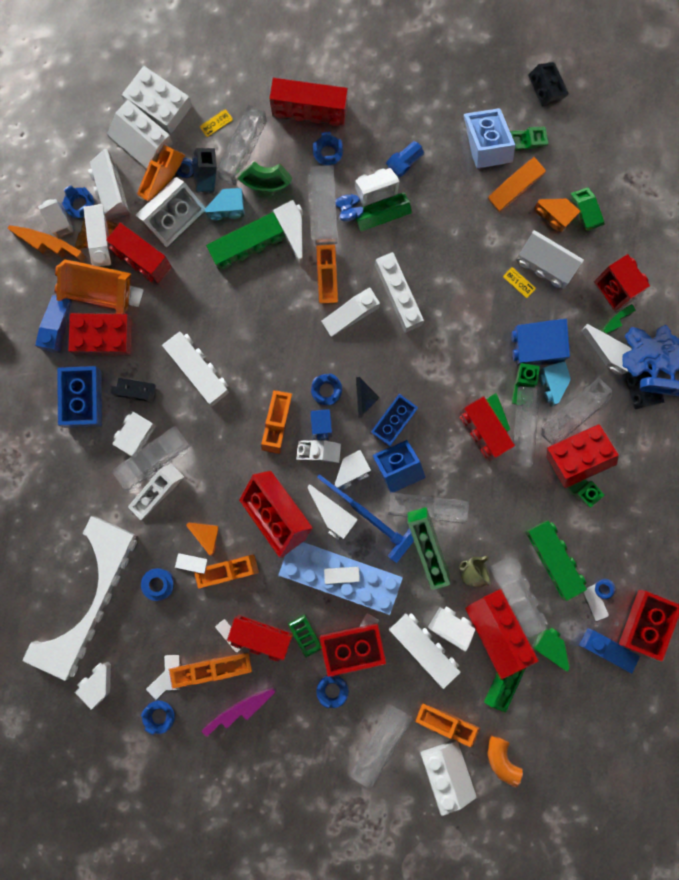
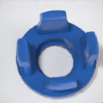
M331 132L321 133V137L313 143V155L316 161L326 166L338 163L343 156L342 140L332 136ZM325 146H331L334 148L335 154L323 157L321 151Z
M70 185L65 188V196L61 203L65 211L74 218L85 217L84 207L94 205L92 194L85 187L74 188ZM83 198L86 200V204L78 210L74 209L73 203L76 199Z
M331 373L316 377L311 386V394L314 400L321 405L336 403L342 395V385L338 377ZM323 384H330L333 387L334 392L330 397L321 395L320 387Z
M156 568L149 570L141 580L143 594L153 601L164 600L173 592V576L164 569ZM156 577L160 578L164 584L159 592L152 591L149 586L150 581Z
M325 676L318 683L316 694L322 706L325 708H337L346 702L349 689L346 681L340 676ZM329 684H336L339 687L340 693L337 697L330 698L326 695L325 689Z
M165 701L151 702L141 714L145 731L151 735L167 732L175 721L174 710ZM157 709H161L166 713V720L161 724L155 723L152 719L153 712Z

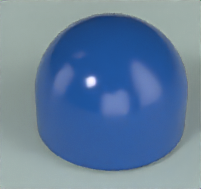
M184 158L177 170V174L182 178H189L193 174L192 160ZM182 164H186L189 166V173H183L181 171Z
M602 579L595 585V592L602 599H609L615 594V584L609 579ZM602 584L607 585L610 588V593H602L600 586Z

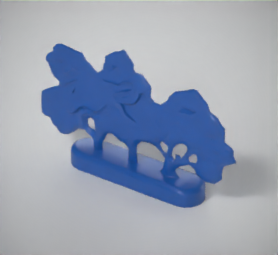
M667 325L661 326L656 330L655 338H651L645 330L631 327L629 332L625 334V338L632 347V350L623 354V367L627 368L633 376H639L646 371L652 375V377H646L640 381L641 391L679 396V381L675 380V373L679 371V339L671 334V330ZM659 370L669 374L671 380L657 378Z

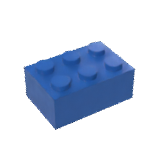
M96 366L57 368L58 426L63 428L102 427V370Z

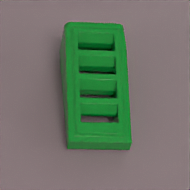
M494 393L486 400L506 432H508L510 426L497 393Z
M306 614L287 623L305 658L322 650L321 644ZM303 622L305 623V626L297 630L295 629V626ZM308 629L309 632L299 637L298 633ZM312 636V640L304 644L302 643V640ZM313 643L316 644L314 648L306 651L305 647Z

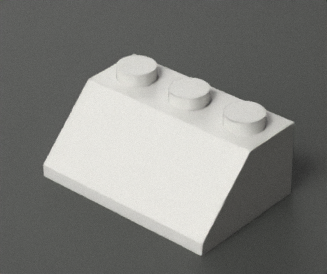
M129 100L115 113L107 133L112 140L146 169L150 160L157 162L163 145L168 147L173 145L170 135Z
M104 149L90 161L92 169H89L92 181L95 180L96 186L94 191L96 197H100L101 204L104 206L105 216L109 221L130 215L116 163L108 149Z
M175 177L135 216L165 247H168L205 211V207L186 183Z
M534 230L516 261L523 268H530L535 271L538 277L550 280L553 286L564 289L584 259Z
M453 740L420 752L441 816L460 810L477 798L458 741Z

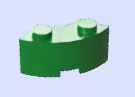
M253 161L239 174L237 179L253 190L273 192L288 186L292 181V176L281 164L275 167H263Z

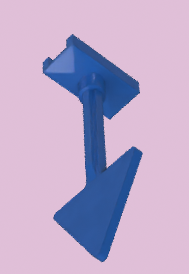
M319 474L317 477L390 538V541L396 546L389 553L388 557L397 563L414 542L410 528L403 536L398 532H394L362 505L355 502Z

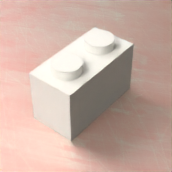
M132 412V414H128L123 422L125 425L122 430L117 431L115 434L113 445L136 458L156 425Z

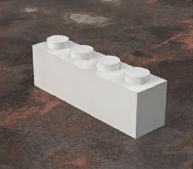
M392 252L375 260V267L404 332L406 333L422 326L424 319L394 253Z
M179 331L162 346L212 407L229 393L226 389L229 385L222 377L218 379L215 375L217 370L211 363L208 365L203 360L205 355L199 348L195 350L191 344L194 342L188 334L183 335Z
M404 613L388 629L444 689L461 673L457 669L459 664L452 657L448 659L444 655L446 650L439 643L435 645L430 640L433 636L425 628L421 630L416 625L419 621L412 613L409 616Z

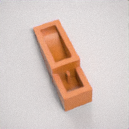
M163 145L157 162L150 160L137 195L150 202L174 177L185 154Z
M533 157L488 196V200L500 212L541 179L546 170Z
M335 244L316 245L319 303H338Z
M273 390L261 443L262 451L280 454L291 404V393Z
M255 554L206 566L204 573L194 572L199 589L257 574L259 570Z
M422 703L415 721L469 747L474 746L481 729L476 725Z

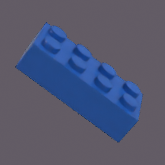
M398 394L375 425L371 434L390 447L415 414L418 407L401 394Z

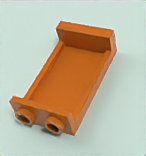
M66 259L56 266L55 276H57V283L54 292L57 294V301L68 298L116 309L115 314H124L128 310L131 273Z

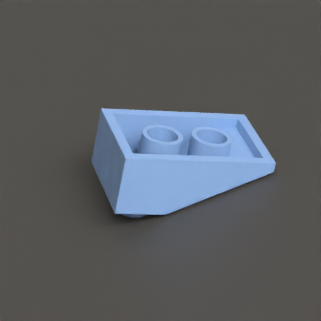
M501 109L464 114L470 149L476 168L513 163L515 143Z

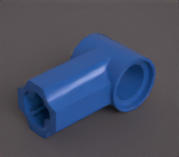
M413 141L400 153L396 152L387 160L386 165L400 178L425 152L418 142Z

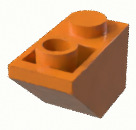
M540 199L534 207L536 213L541 218H545L550 222V226L554 230H559L561 233L580 213V210L568 199Z

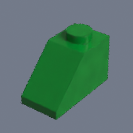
M543 628L531 647L568 672L570 668L565 642L560 638L561 634L553 628H550V630Z

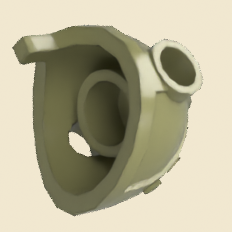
M488 556L482 558L472 557L469 561H463L460 564L461 580L464 584L471 587H483L491 584L485 561L489 559Z

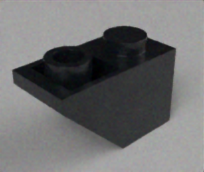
M196 148L192 154L195 192H214L217 171L215 148Z

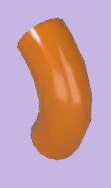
M491 735L488 747L491 769L500 780L517 788L521 782L523 770L513 765L508 759L507 753L510 742Z

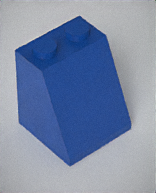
M567 319L517 325L514 331L511 332V340L515 342L513 361H516V366H520V363L551 365L564 362L570 357Z

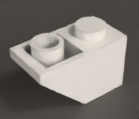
M56 199L46 200L42 205L38 206L56 238L74 232L67 212Z
M325 440L298 441L296 460L339 463L341 444Z
M361 450L343 458L335 487L344 490L352 485L351 482L358 479V481L369 477L368 473L371 472V469Z
M109 662L103 665L99 663L92 670L94 674L89 679L85 677L77 685L79 689L75 693L90 709L95 708L110 693L111 664Z

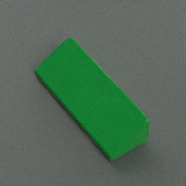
M405 192L366 205L363 207V214L355 218L358 228L362 232L412 213L411 203Z
M526 668L502 680L497 673L484 703L506 713Z

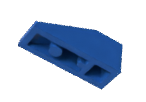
M52 295L39 326L35 346L44 351L61 353L72 299L63 298L61 301H57V296Z
M587 628L579 644L584 649L631 674L641 657Z

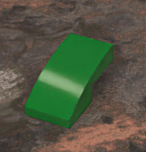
M528 127L526 130L510 131L515 143V151L535 149L548 145L546 127Z
M633 304L615 315L601 331L608 335L623 326L620 320L636 311Z

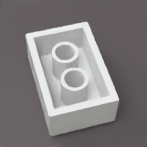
M145 66L141 68L122 94L125 102L127 100L132 102L170 135L192 107L188 95Z

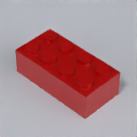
M281 78L272 79L269 100L272 115L281 119L289 117L297 121L310 120L317 124L325 122L333 126L345 125L348 88Z

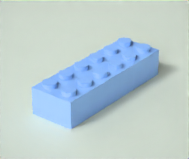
M302 542L285 555L279 572V576L388 615L391 614L403 578ZM359 567V582L325 584L324 569Z

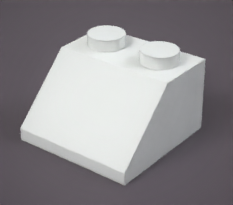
M385 168L379 169L375 174L369 176L362 175L355 180V189L362 207L398 194L399 179L391 168L386 170Z
M447 606L445 609L439 607L428 628L466 651L475 632V628L471 627L473 623L464 617L461 620L454 616L456 612Z

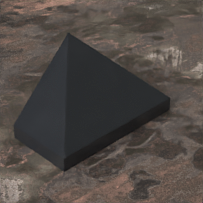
M356 377L358 418L366 414L380 397L361 377Z

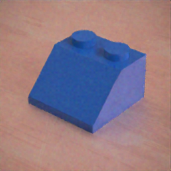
M408 440L373 455L381 476L391 494L426 478L421 462Z

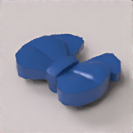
M343 195L335 200L336 207L342 211L339 215L341 221H351L363 214V207L352 208L353 205L360 202V198L357 195Z

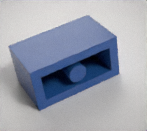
M330 409L310 411L313 439L329 440L328 437H332Z

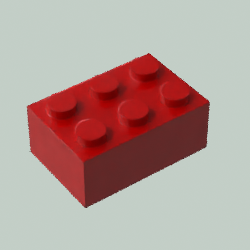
M121 222L106 239L110 245L109 249L121 261L124 259L128 266L136 272L139 269V272L143 274L142 276L151 283L155 281L159 284L172 268L164 254Z
M629 254L609 265L594 281L614 312L632 302L650 287L647 276L640 272L636 260L630 257Z
M70 313L68 351L74 356H131V317L128 314Z
M484 396L463 408L459 413L461 415L459 417L464 427L468 426L471 431L469 433L474 443L478 442L480 445V453L484 459L488 458L491 461L515 446Z
M600 424L547 447L546 455L564 488L616 466L619 457L618 452Z
M638 590L619 644L663 662L679 618V604L648 591Z
M237 615L233 620L227 641L231 642L230 645L235 648L241 649L244 646L249 648V652L261 655V653L269 655L268 659L279 662L280 659H285L293 634Z
M377 623L320 635L328 677L386 664Z

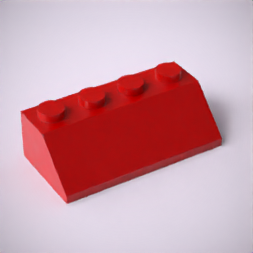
M272 471L252 475L239 501L278 557L282 558L304 542L313 527Z
M501 589L465 607L501 680L538 662Z

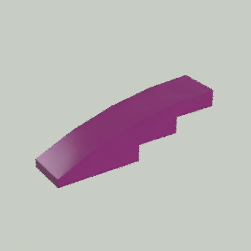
M272 687L237 702L219 714L201 732L207 737L221 723L227 729L240 715L247 721L277 689Z

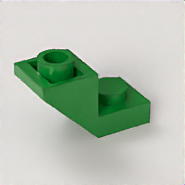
M589 187L571 193V200L580 210V222L587 231L605 225L596 196Z
M520 363L511 404L532 406L533 392L538 382L540 366Z
M586 479L567 487L573 496L589 508L605 496L593 481H587Z

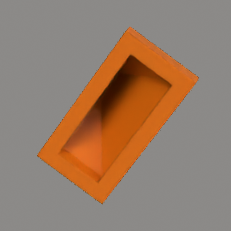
M197 523L186 524L210 556L215 554L218 526Z

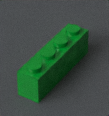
M272 212L207 244L206 247L219 270L221 268H229L237 260L243 261L247 259L249 254L253 252L259 253L270 244L274 245L281 242L285 236L277 217Z
M427 507L408 512V525L431 590L450 586V573Z
M549 520L544 521L525 531L562 600L568 601L587 590L585 587L587 584L586 580L575 569L577 564L572 557L568 556L566 552L568 550L562 539L559 540L556 534L558 530L553 522L550 523Z

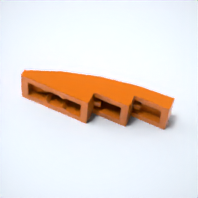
M12 225L7 227L15 236L42 254L48 248L62 259L66 253L81 263L86 258L82 251L49 234Z
M249 653L226 656L168 669L172 689L191 684L217 681L252 672Z

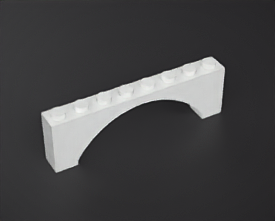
M94 516L90 517L83 532L92 544L98 564V587L93 604L85 617L66 634L51 641L42 643L39 641L31 642L22 660L63 680L75 676L78 670L76 665L79 658L82 659L87 651V648H85L87 641H91L93 638L95 624L101 621L104 614L102 612L105 604L108 605L112 598L110 592L113 586L116 587L121 578L119 573L121 569H125L129 561L127 556L130 551L134 550L137 544V540H135L137 535Z

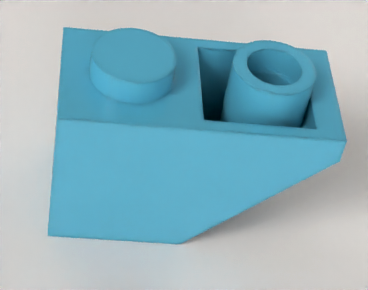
M242 188L222 189L205 208L207 218L220 220L222 217L238 219L240 216H245Z
M565 361L540 370L539 380L545 387V399L547 403H550L551 407L560 402L571 380Z

